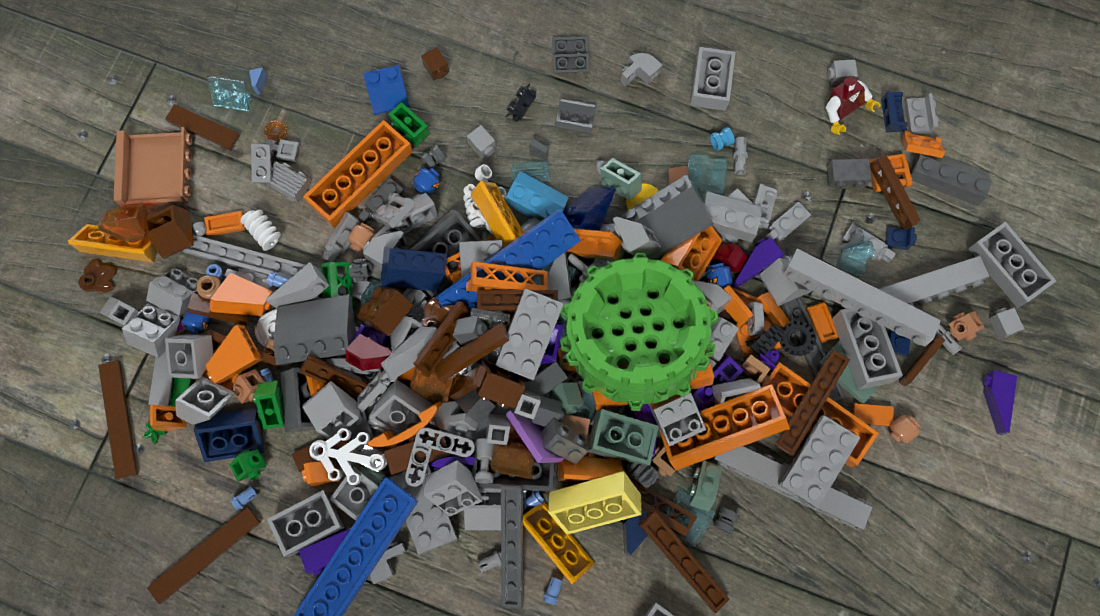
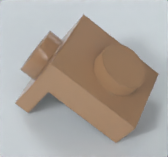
M659 446L655 450L652 462L658 466L656 470L662 476L668 475L671 477L675 470L660 458L666 449L665 446L663 448Z

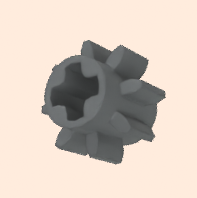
M354 259V264L349 266L350 277L355 278V282L368 281V277H371L373 274L372 264L367 262V259Z

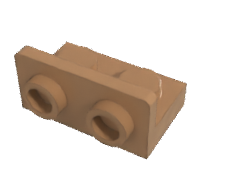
M752 355L740 366L744 370L742 374L747 378H753L755 382L760 384V387L769 378L767 373L770 368Z

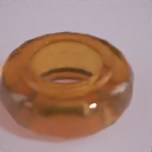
M271 121L265 126L264 134L267 139L280 142V139L283 140L286 137L287 128L281 121ZM274 128H280V132L278 134H271V131Z

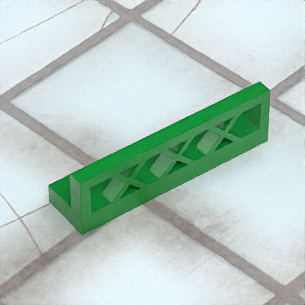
M327 262L321 264V271L330 285L322 291L323 299L340 296L338 288L342 285L346 289L345 295H351L353 307L352 280L349 274L350 262ZM337 266L345 267V275L342 279L337 274Z

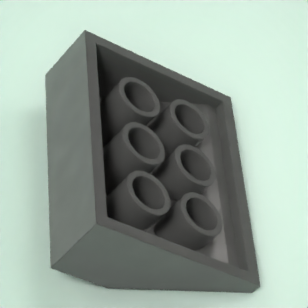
M687 174L622 214L623 219L640 223L654 232L661 248L646 256L651 260H656L714 224L697 188Z
M450 210L407 250L447 254L448 258L459 252V242L482 240L457 210ZM452 260L446 263L450 273L457 270L459 262ZM445 274L437 291H424L433 298L432 296L441 294L443 290L448 289L451 283Z
M351 295L277 307L273 343L276 365L305 362L309 354L319 359L346 355V349L353 342L356 334Z

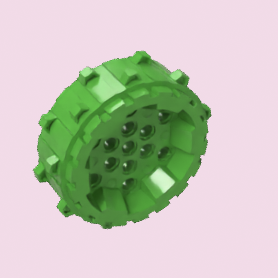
M636 253L633 259H621L610 262L602 268L590 267L587 270L588 278L579 285L571 297L570 304L563 305L560 312L561 317L567 321V336L560 339L561 349L568 352L566 359L569 365L574 366L578 374L584 379L582 388L588 394L596 391L610 400L628 403L632 411H640L644 404L662 402L673 395L687 396L691 392L689 383L696 378L700 370L705 371L710 363L708 357L714 356L716 345L710 341L711 325L718 321L717 310L710 309L707 306L708 303L705 300L704 294L692 281L693 273L689 269L678 270L666 262L648 259L645 253ZM655 294L657 298L652 299L649 295ZM611 299H615L618 302L615 304H611L608 301ZM648 311L650 315L643 316L641 312ZM622 314H629L630 317H629V318H622L621 315H622ZM680 323L683 327L676 328L674 324ZM661 326L663 330L657 331L654 327ZM639 328L643 330V332L635 333L633 330ZM615 331H621L623 334L621 336H615L613 333ZM599 333L603 337L596 339L593 335ZM648 343H652V344H654L656 347L653 348V349H650V348L646 347V345H647ZM633 346L636 349L634 351H628L626 350V347ZM665 358L669 363L662 364L659 362V359ZM624 363L628 365V368L620 369L618 365Z

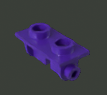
M775 349L770 350L765 356L761 353L756 358L770 368L767 374L776 368L774 363L779 359V352Z

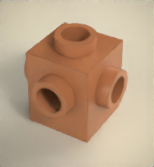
M975 311L967 315L963 312L953 317L954 321L949 323L950 332L958 341L964 338L966 341L977 337V332L985 329Z
M255 369L239 375L231 389L242 404L248 401L254 402L253 392L256 391L257 384L263 383L264 380Z

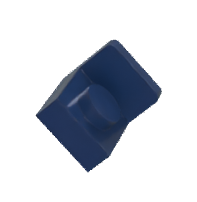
M891 227L886 229L885 244L888 245V248L908 250L916 243L917 234L915 233V227H910L908 230Z
M890 330L887 334L895 355L908 356L910 339L895 334L894 331Z

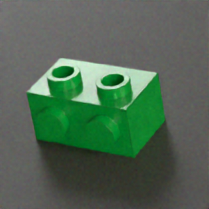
M402 102L388 114L391 122L390 126L397 132L400 131L410 144L413 143L418 147L430 135L428 126Z
M278 381L258 383L256 391L253 392V400L257 404L258 417L262 422L263 429L284 427L283 401Z

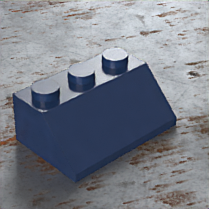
M384 247L380 286L437 291L445 275L447 254Z
M258 408L218 413L210 420L195 424L193 431L204 462L236 458L239 453L248 449L249 451L258 449L260 454L265 451L263 427L258 417Z

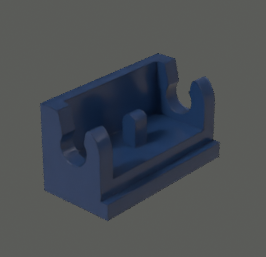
M887 91L881 99L886 133L904 132L907 130L908 122H905L902 106L903 92Z

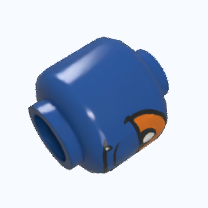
M422 168L413 178V187L421 194L431 195L440 185V180L437 178L439 174L432 168L429 170Z
M724 263L710 265L709 269L706 270L707 283L717 284L722 289L732 284L730 267L725 266Z
M186 310L182 318V324L186 326V331L197 334V332L206 331L211 318L188 313Z

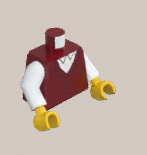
M848 77L842 84L832 90L826 106L830 122L833 123L831 126L832 133L840 135V132H846V126L839 124L838 121L865 104V101H867L866 109L875 112L873 110L874 105L880 108V103L872 100V94L862 81Z

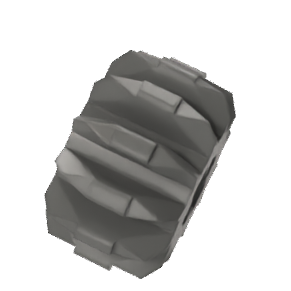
M629 462L626 465V470L646 488L653 485L660 476L659 472L651 464L644 465Z

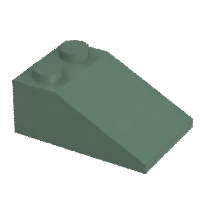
M601 409L595 413L588 442V452L604 457L650 465L659 426Z

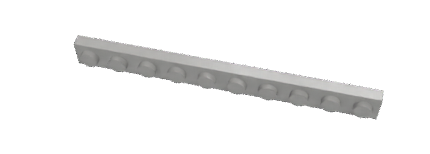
M193 235L194 245L183 250L184 253L268 276L270 272H277V275L288 279L306 266L305 264ZM338 274V276L342 279L344 275ZM351 278L352 298L366 302L371 283L368 281L355 282V278ZM341 285L338 288V294L343 296L346 294V289Z

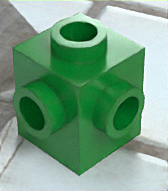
M258 449L242 451L229 464L237 482L247 478L250 480L256 479L261 475V471L267 467Z

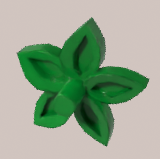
M146 423L148 431L144 433L142 438L147 439L151 437V441L156 444L158 436H165L166 432L153 430L150 423Z

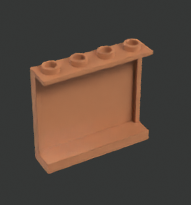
M181 127V132L128 135L125 131H117L114 201L120 207L188 203V199L191 196L189 179L192 176L189 168V162L192 161V154L190 152V145H192L191 134L184 127Z

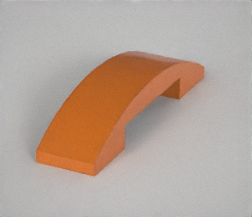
M441 401L418 414L421 419L420 422L396 435H393L391 429L371 439L367 444L373 447L389 446L412 437L437 415L442 406Z

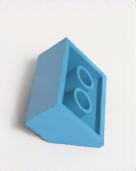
M521 171L505 197L509 207L531 219L535 217L540 222L558 209L563 212L569 199L568 196Z

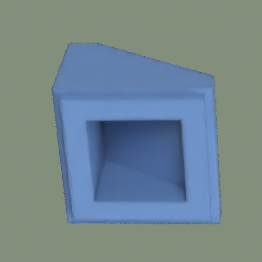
M263 68L250 70L252 87L256 94L259 95L267 75Z

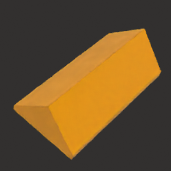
M479 182L470 195L496 239L502 240V248L504 249L522 236L524 231L497 185L492 182Z
M86 224L68 240L72 247L82 253L154 262L157 250L146 237L145 232Z
M543 501L542 505L538 504L523 515V526L569 583L573 584L595 563L571 534L567 535L548 513V505Z

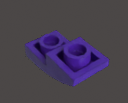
M443 457L431 461L429 466H433L434 471H437L458 460L467 468L468 465H474L475 457Z

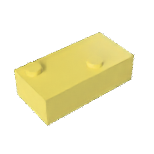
M623 471L549 492L548 513L568 535L642 515L641 494Z

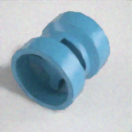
M729 127L721 129L719 133L714 132L710 134V142L716 151L723 149L725 145L730 146L735 143L734 135Z

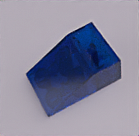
M587 189L563 211V214L573 229L600 231L616 189Z

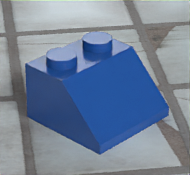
M399 65L363 73L374 115L391 112L401 102L406 107H410Z

